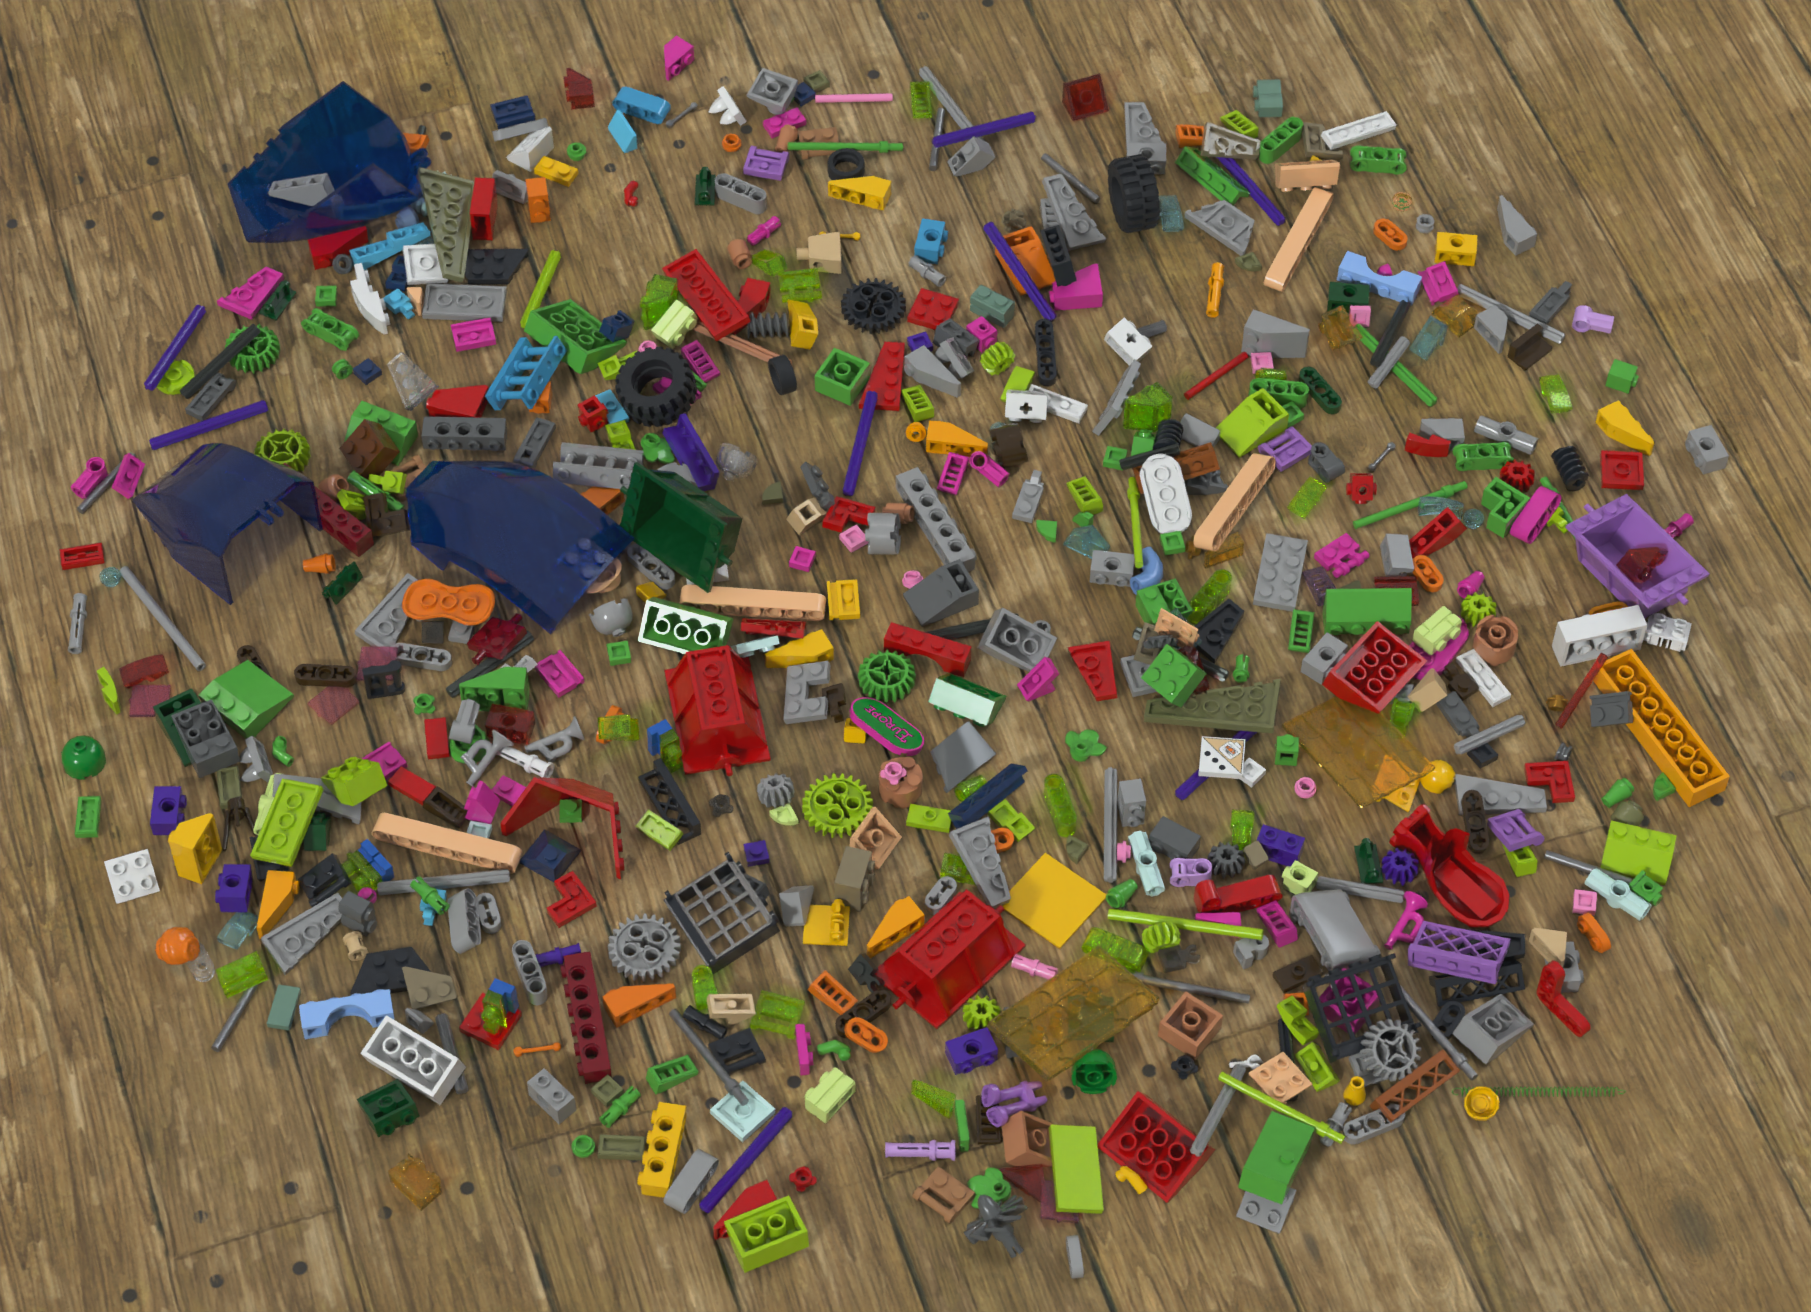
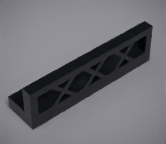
M659 758L653 761L654 770L638 776V780L662 819L670 824H674L676 828L682 826L690 831L682 835L677 845L701 835L699 819L663 760ZM657 777L659 783L655 787L648 785L646 781ZM659 793L668 795L667 803L657 800ZM668 809L679 813L677 820L667 817Z
M1515 959L1502 962L1498 972V977L1502 976V978L1498 979L1495 988L1489 991L1482 987L1485 983L1482 981L1477 984L1475 981L1478 980L1445 973L1429 976V982L1435 989L1436 1002L1439 1007L1444 1006L1449 1001L1465 1002L1525 990L1522 964ZM1517 973L1518 985L1509 987L1504 983L1510 974ZM1472 982L1477 986L1472 994L1465 995L1461 992L1466 983ZM1451 987L1455 990L1449 999L1442 1000L1441 988Z

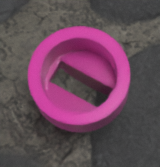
M1389 264L1382 265L1377 270L1378 275L1393 276Z
M364 887L358 892V896L364 899L369 898L372 894L368 901L373 904L377 900L376 892L369 887Z

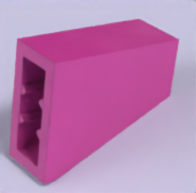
M1092 264L1075 272L1077 281L1072 282L1070 285L1057 287L1056 281L1053 282L1052 291H1049V302L1053 303L1054 311L1102 307L1103 292L1098 264Z

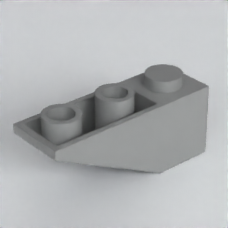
M1501 195L1497 211L1503 242L1516 256L1535 247L1537 233L1525 221L1524 217L1513 208L1511 202Z

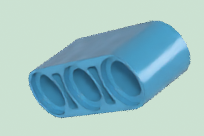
M626 86L620 89L612 102L616 110L654 124H661L671 110V105L666 100Z

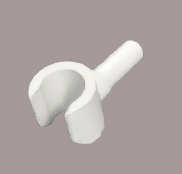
M1251 1055L1246 1061L1230 1062L1229 1065L1230 1068H1234L1236 1064H1240V1066L1250 1067L1254 1070L1260 1066L1258 1063H1263L1259 1056Z

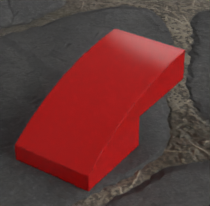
M1409 433L1404 451L1427 457H1447L1451 441L1433 434L1428 440Z

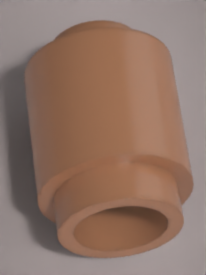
M742 239L731 241L727 250L733 264L739 269L749 267L752 263V255L746 242Z
M887 503L886 507H883L882 513H898L901 524H908V522H913L914 507L908 503Z

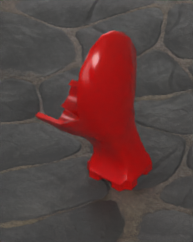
M1426 804L1419 805L1409 817H1405L1394 829V836L1390 839L1389 843L1395 848L1398 847L1403 850L1407 848L1408 852L1414 853L1423 868L1430 889L1440 904L1454 918L1469 927H1490L1501 921L1508 912L1510 900L1504 880L1488 867L1476 862L1467 851L1469 833L1455 828L1450 829L1444 834L1430 816V808Z

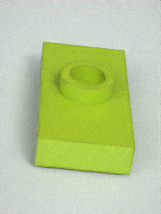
M910 804L906 826L949 833L952 821L948 813L952 810Z
M649 809L635 826L637 830L669 851L672 850L683 835L681 830Z

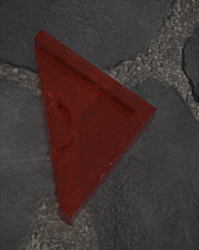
M1042 1164L1000 1168L1003 1176L1013 1182L1017 1188L1028 1196L1031 1195L1042 1203L1044 1207L1048 1206Z

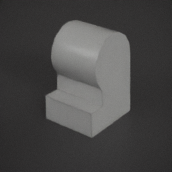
M1263 935L1262 940L1243 938L1235 942L1233 953L1243 969L1251 967L1253 959L1260 960L1267 955L1269 940Z

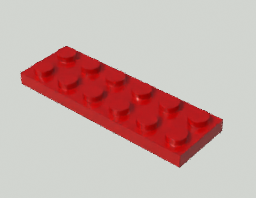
M697 249L662 268L666 277L694 311L715 341L751 322L747 313Z

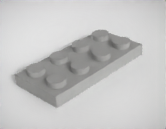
M1266 533L1253 605L1293 612V609L1296 607L1308 540Z

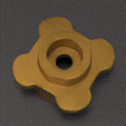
M1192 535L1191 540H1187L1185 544V552L1188 553V559L1190 560L1192 556L1198 557L1201 553V549L1194 546L1195 535Z
M1552 695L1546 701L1548 709L1556 712L1565 711L1567 703H1569V700L1561 695Z

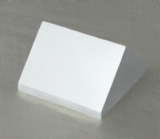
M551 127L529 133L506 158L510 162L531 172L542 157L547 156L554 148Z

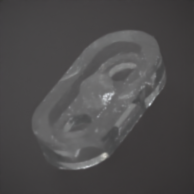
M199 942L200 953L194 961L186 962V965L197 981L205 982L214 976L215 968L204 946Z

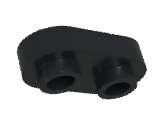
M1449 1001L1433 1020V1023L1439 1030L1445 1031L1442 1034L1448 1040L1453 1036V1032L1465 1016L1464 1006L1460 1002ZM1453 1013L1456 1017H1452L1449 1014Z

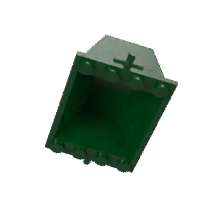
M638 462L634 463L629 488L627 489L622 486L620 489L627 497L623 507L619 532L705 592H711L716 569L721 568L724 564L731 566L733 563L729 557L735 551L743 518L676 472L650 470Z

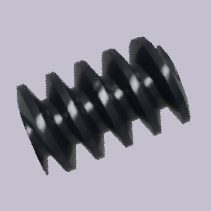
M1175 419L1160 421L1153 450L1177 444L1180 448L1184 430L1183 425Z
M1567 446L1555 450L1551 457L1566 489L1572 492L1579 491L1585 486V481L1589 478V474L1586 472L1576 447Z

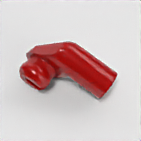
M633 180L624 188V202L629 207H635L638 204V197L633 196V193L638 188V183Z

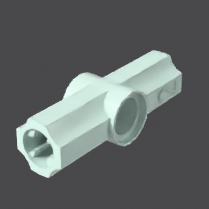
M1136 831L1128 836V842L1131 845V851L1136 863V872L1141 878L1146 895L1151 897L1158 896L1165 891V886L1156 863L1157 856L1152 851L1147 833Z
M1597 868L1593 869L1585 880V885L1605 897L1609 906L1617 909L1621 908L1639 921L1643 920L1651 909L1652 905L1630 891L1629 885L1622 880L1615 881Z

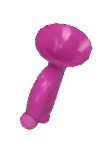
M1411 891L1404 893L1406 908L1387 942L1384 944L1385 948L1392 950V946L1397 940L1406 943L1414 942L1424 921L1422 915L1415 911L1428 907L1427 901L1419 894ZM1414 920L1416 924L1410 935L1403 933L1402 931L1408 921Z

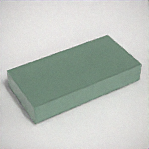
M278 984L267 1020V1027L290 1031L301 994L299 987Z

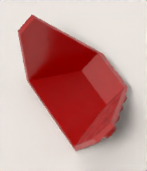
M534 777L501 821L502 835L507 837L558 806L560 800L569 798L582 799V802L610 812L616 878L621 879L620 871H625L624 858H619V852H623L622 839H617V834L621 833L620 820L615 819V815H619V804L614 802L613 793L575 779Z

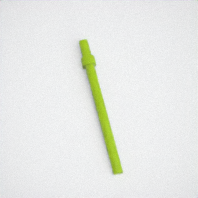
M1130 477L1128 479L1127 497L1130 500L1135 567L1142 568L1143 554L1138 504L1140 491L1137 487L1136 478Z
M1224 1072L1220 1073L1218 1080L1294 1120L1315 1127L1317 1135L1323 1138L1326 1136L1340 1144L1343 1143L1345 1136L1329 1128L1330 1125L1321 1121L1320 1123Z

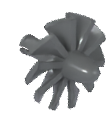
M980 1195L978 1198L980 1212L978 1219L968 1223L967 1230L964 1231L967 1239L972 1244H975L979 1240L988 1241L991 1234H993L996 1240L1002 1242L1011 1258L1017 1256L1013 1247L1018 1254H1021L1024 1249L1013 1235L1014 1228L1011 1222L1021 1219L1022 1216L1019 1214L1028 1209L1022 1196L1016 1199L1017 1196L1013 1195L1001 1206V1200L996 1202L987 1195Z

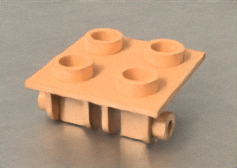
M1160 609L1154 629L1160 636L1173 635V638L1178 640L1177 645L1189 651H1192L1194 642H1197L1200 636L1197 634L1199 629L1168 611Z
M1281 1052L1248 1073L1253 1082L1262 1089L1263 1093L1285 1105H1288L1286 1101L1312 1086L1308 1078L1284 1052Z

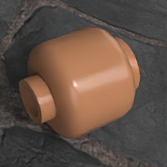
M333 474L322 480L318 489L338 503L339 499L336 494L341 489L349 491V484L341 475Z

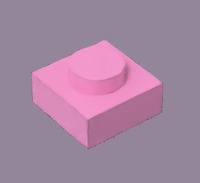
M1350 306L1349 327H1354L1357 324L1369 327L1371 307Z
M1271 352L1251 353L1250 359L1253 374L1273 373L1274 367Z
M857 525L839 534V539L851 553L868 544V541L865 540V534Z
M1575 889L1572 913L1585 914L1589 912L1595 916L1597 892Z

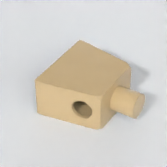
M840 232L810 236L808 238V248H797V260H809V270L841 274Z

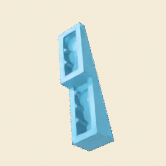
M423 222L387 232V240L350 250L353 266L354 264L362 263L365 270L402 251L403 246L413 245L431 236V233Z

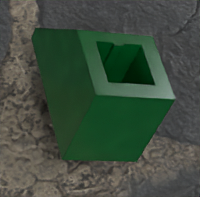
M314 812L304 837V851H326L328 849L331 815H325V812Z

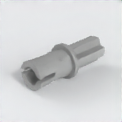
M1340 1102L1333 1116L1327 1120L1328 1125H1330L1329 1128L1337 1132L1342 1131L1346 1119L1352 1112V1108ZM1326 1136L1324 1138L1320 1137L1321 1143L1328 1147L1334 1142V1140Z

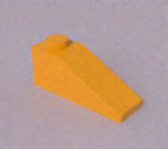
M929 420L926 452L946 455L952 452L970 457L974 452L981 451L988 455L987 442L949 422Z
M268 870L257 922L259 939L272 930L293 904L295 894L299 893L300 883L296 881L294 872Z
M910 896L903 900H897L888 910L867 944V956L870 959L919 930L924 925L925 915Z

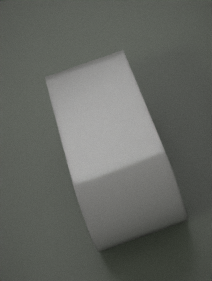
M723 173L716 176L715 193L719 199L754 214H762L766 211L767 200L765 190L729 174Z
M469 888L451 896L447 901L450 905L448 915L451 944L459 954L481 943L478 901L475 893Z
M519 940L512 946L516 970L528 1001L533 1005H541L545 1003L548 997L545 979L532 945L526 940Z
M697 1149L668 1189L664 1197V1204L686 1214L715 1173L719 1159Z

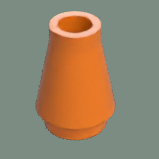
M325 553L303 560L304 572L330 574L336 568L333 554Z

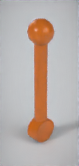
M556 1042L549 1046L525 1049L516 1047L514 1048V1055L520 1057L523 1053L545 1050L559 1051L561 1044Z

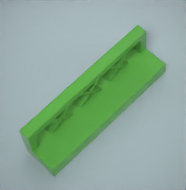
M1185 146L1175 161L1178 166L1220 201L1225 200L1234 206L1239 197L1248 198L1250 195L1246 188L1210 158L1200 156L1201 151L1198 148Z

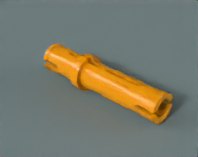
M1218 262L1212 264L1211 277L1208 280L1210 287L1206 315L1211 318L1219 315L1221 289L1224 286V266Z

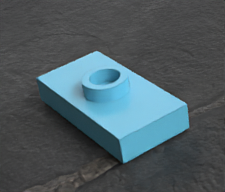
M610 389L595 395L601 404L604 403L608 409V424L623 420L626 423L629 422V416Z

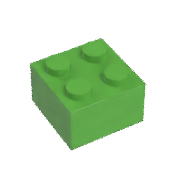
M834 348L815 374V391L851 406L870 378V362Z
M1166 644L1141 679L1169 702L1181 708L1207 673L1179 650Z

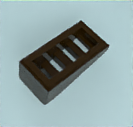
M438 786L424 801V809L457 828H460L467 820L465 817L468 810L464 809L465 806ZM437 800H440L441 802L438 805L435 804ZM444 804H447L448 806L446 807V809H442V806ZM452 808L456 809L452 814L448 813ZM459 812L463 813L458 820L455 818Z
M982 1095L976 1096L978 1145L1001 1144L1000 1127L982 1125V1123L991 1122L987 1116H981V1114H986L988 1109L999 1106V1103L984 1107ZM982 1132H995V1135H982Z

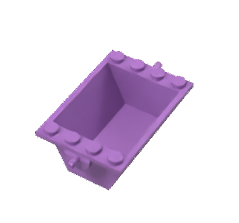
M1627 494L1596 510L1589 504H1586L1584 509L1588 514L1567 524L1565 527L1575 537L1578 561L1620 602L1625 603L1628 607L1639 605L1644 619L1679 601L1683 605L1688 604L1689 601L1684 597L1688 587L1705 579L1710 574Z

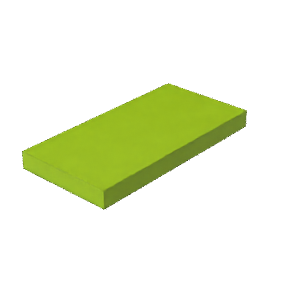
M282 778L250 856L252 859L293 866L324 789L322 786Z
M1050 1125L1049 1134L1056 1212L1102 1214L1104 1208L1096 1127Z

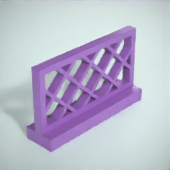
M1423 921L1414 942L1410 943L1408 948V966L1496 984L1498 972L1510 946V939ZM1431 930L1436 933L1428 936L1425 931ZM1455 935L1458 938L1449 940L1447 936ZM1442 939L1444 943L1435 945L1433 941ZM1475 939L1479 940L1480 942L1471 945L1469 941ZM1463 943L1466 946L1465 948L1457 950V948L1455 947V945ZM1499 944L1503 946L1493 949L1490 945ZM1486 948L1488 952L1479 954L1476 950ZM1470 952L1473 954V956L1465 955Z

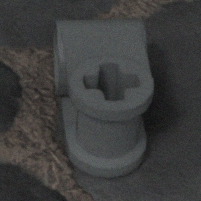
M1317 442L1312 445L1308 464L1325 483L1345 473L1343 462L1335 456L1326 444Z

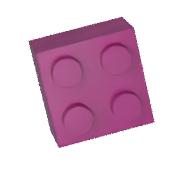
M1354 974L1359 990L1372 986ZM1349 976L1335 981L1340 997L1354 992ZM1330 985L1319 997L1321 1003L1335 999ZM1376 990L1362 995L1367 1011L1379 1006L1380 1001ZM1356 997L1342 1001L1348 1017L1362 1013ZM1337 1003L1323 1008L1326 1018L1333 1023L1343 1019ZM1364 1017L1350 1022L1354 1035L1365 1023ZM1345 1024L1338 1026L1339 1028L1347 1032Z

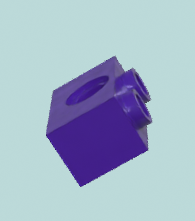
M154 786L150 818L153 835H170L173 830L175 831L179 823L185 821L182 810L187 806V797L183 795L181 786Z
M1263 824L1256 841L1260 842L1269 861L1291 867L1295 860L1298 862L1300 860L1305 838Z
M224 864L223 873H219L218 876L220 889L216 890L215 901L219 903L220 912H248L253 883L251 864Z
M988 1027L945 1042V1054L955 1075L969 1073L974 1068L980 1066H989L998 1059V1048ZM974 1051V1052H976V1054H973V1055H972V1054H969L968 1052Z

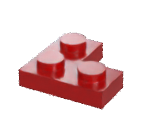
M836 496L834 499L835 504L829 508L823 519L822 527L842 533L848 520L868 526V513H875L876 507Z
M1568 761L1525 763L1524 771L1527 786L1549 785L1552 803L1574 802L1575 793Z
M571 871L554 881V886L563 899L547 907V913L558 928L597 907V904L576 874Z

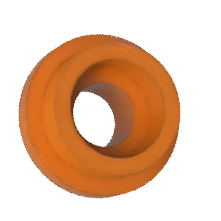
M727 134L722 140V147L728 152H735L741 148V140L736 134Z

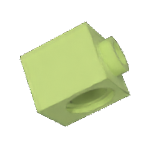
M1295 860L1291 867L1287 866L1282 874V878H1284L1282 887L1295 895L1311 892L1317 884L1318 872Z

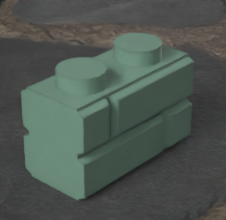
M980 285L970 297L971 312L983 316L1002 328H1005L1014 317L1015 301L983 285Z

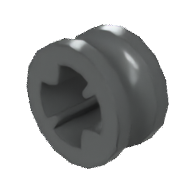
M1562 742L1554 760L1567 761L1573 747H1567L1566 743Z

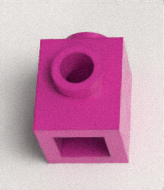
M980 316L966 326V330L980 340L977 344V349L981 353L997 342V329L983 316Z

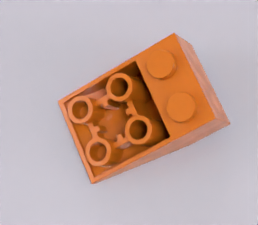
M1032 226L1003 236L1038 289L1050 286L1056 281L1042 243ZM995 247V255L1020 296L1027 294Z

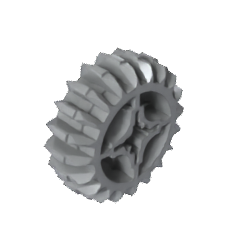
M1387 1019L1385 1023L1381 1020L1377 1022V1026L1371 1025L1369 1027L1371 1032L1367 1031L1364 1033L1367 1040L1360 1042L1365 1046V1049L1360 1050V1053L1366 1054V1058H1363L1362 1062H1369L1366 1070L1374 1069L1373 1076L1381 1075V1080L1384 1081L1389 1078L1392 1082L1396 1081L1397 1078L1402 1080L1405 1078V1075L1412 1073L1411 1069L1417 1068L1418 1065L1415 1061L1420 1060L1421 1057L1416 1052L1421 1051L1422 1048L1416 1047L1415 1043L1419 1042L1420 1039H1413L1412 1036L1415 1031H1407L1408 1024L1401 1026L1400 1020L1393 1022L1391 1019ZM1384 1032L1395 1034L1394 1038H1390L1389 1041L1380 1038ZM1402 1043L1404 1044L1405 1052L1402 1049ZM1376 1048L1378 1049L1379 1054H1380L1379 1058H1378V1055H1377ZM1392 1060L1402 1063L1396 1069L1386 1066Z

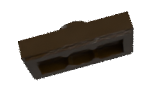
M1310 955L1274 971L1273 978L1282 992L1286 993L1308 982V978L1318 974L1323 976V971L1313 955Z

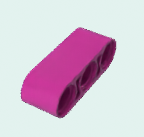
M1540 486L1514 521L1510 529V535L1528 544L1533 543L1561 502V495L1544 486Z

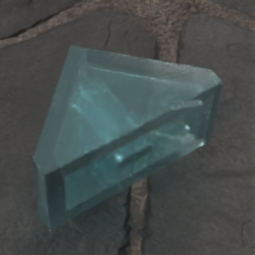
M1093 525L1074 528L1063 543L1064 546L1091 559L1093 550L1108 551L1110 549V545Z

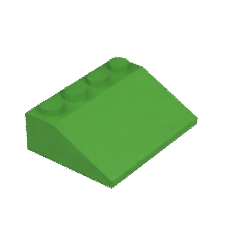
M571 299L530 311L524 329L533 340L538 341L544 347H548L553 337L558 336L567 349L561 361L568 364L579 374L596 369L599 366V362L610 358L627 343L624 339L612 342L600 333L599 330L602 322Z

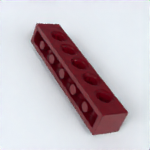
M284 463L270 474L272 488L276 493L357 557L363 555L374 545L371 529L344 510V508L288 464Z
M589 951L563 956L564 965H560L562 978H567L568 983L563 984L565 997H570L571 1003L567 1004L569 1017L574 1018V1023H570L572 1037L577 1036L578 1041L574 1043L575 1056H580L581 1062L577 1063L579 1076H584L585 1084L599 1082L607 1075L612 1078L591 953ZM578 977L583 978V979H581V980H575V978H578ZM584 1016L589 1017L588 1019H581ZM586 1036H593L590 1039L585 1038ZM591 1055L597 1056L593 1059L588 1058Z

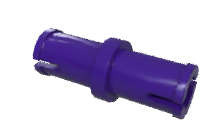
M579 943L560 949L555 947V950L535 954L541 968L555 963L563 964V956L581 953Z

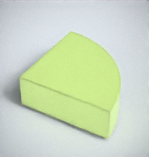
M790 803L785 804L784 807L780 806L769 811L771 818L779 824H799V820Z

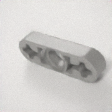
M542 118L492 131L494 141L538 131L549 126L547 119Z
M633 544L628 548V561L660 589L667 590L674 586V572L661 560L638 544ZM650 563L657 566L653 570L646 569V565Z
M396 643L390 650L391 659L398 660L401 665L446 671L452 665L451 654L444 649ZM418 654L427 655L424 660H417L415 658Z
M1397 1104L1386 1106L1393 1114L1399 1111V1105ZM1378 1109L1347 1122L1344 1125L1342 1135L1345 1136V1142L1349 1144L1361 1143L1400 1127L1404 1122L1405 1113L1390 1123L1382 1111ZM1376 1120L1380 1123V1127L1372 1129L1368 1126L1367 1122ZM1350 1129H1352L1353 1132L1358 1131L1357 1136H1354L1353 1133L1349 1134Z

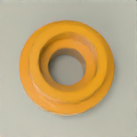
M913 422L907 426L906 436L913 442L922 441L926 436V428L919 422Z

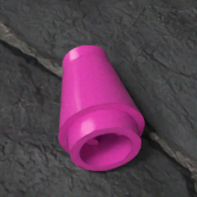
M1475 571L1460 581L1457 588L1458 594L1465 599L1467 594L1472 596L1474 592L1477 593L1485 579L1483 573Z

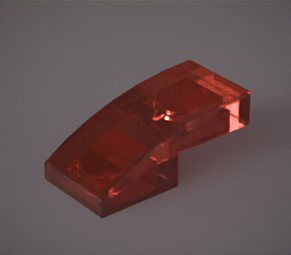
M162 654L146 657L119 668L123 684L128 689L146 679L149 682H153L169 673Z

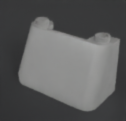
M1334 889L1304 892L1292 896L1289 915L1294 923L1298 922L1300 926L1304 925L1322 956V966L1325 965L1328 971L1341 967V970L1343 968L1349 969L1348 965L1357 961L1365 964L1369 962L1368 958L1381 954L1378 946L1373 945L1351 907L1346 892Z

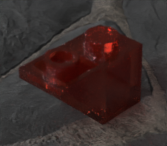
M566 68L567 76H563L564 87L569 89L565 92L567 102H571V109L595 107L591 79L571 68Z
M1660 547L1629 549L1616 566L1633 582L1642 583L1650 578L1651 572L1656 566L1663 563L1668 551Z

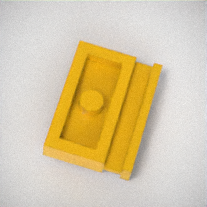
M857 579L838 580L836 583L827 581L829 620H833V618H839V620L860 619Z

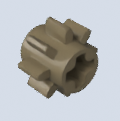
M1013 208L1011 212L1007 211L1002 217V224L1005 225L1004 230L1012 233L1024 229L1026 226V219L1023 218L1025 213Z

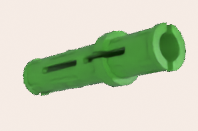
M355 470L348 476L347 482L367 496L386 493L388 510L391 512L404 509L405 505L394 499L391 493L388 491L384 492Z

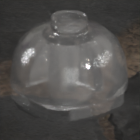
M722 443L716 456V465L723 472L722 476L730 481H734L735 478L744 479L750 476L756 468L758 458L748 451L746 453L740 451L738 446Z

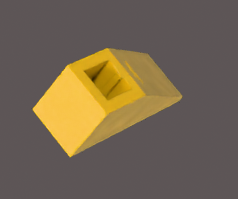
M875 176L832 180L828 182V196L884 211L891 196V181Z
M788 299L791 346L810 350L818 336L817 318L808 303Z
M1619 400L1598 410L1596 424L1607 437L1647 456H1651L1654 447L1653 438L1643 430L1641 424L1632 417L1627 407L1623 406Z
M822 629L810 632L803 639L792 640L784 646L765 653L766 668H787V666L834 660V648Z

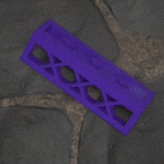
M686 413L680 414L677 426L664 428L662 434L680 465L683 466L682 463L689 467L698 488L702 491L715 489L720 472Z

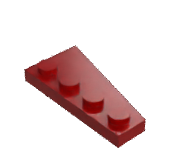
M884 342L860 399L859 409H863L866 393L868 391H875L878 396L875 410H900L905 343Z

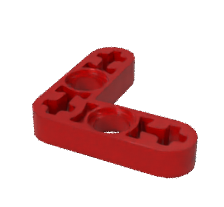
M1552 960L1542 969L1536 991L1537 996L1576 1036L1582 1037L1591 1030L1590 1024L1560 994L1565 979V971L1557 961Z

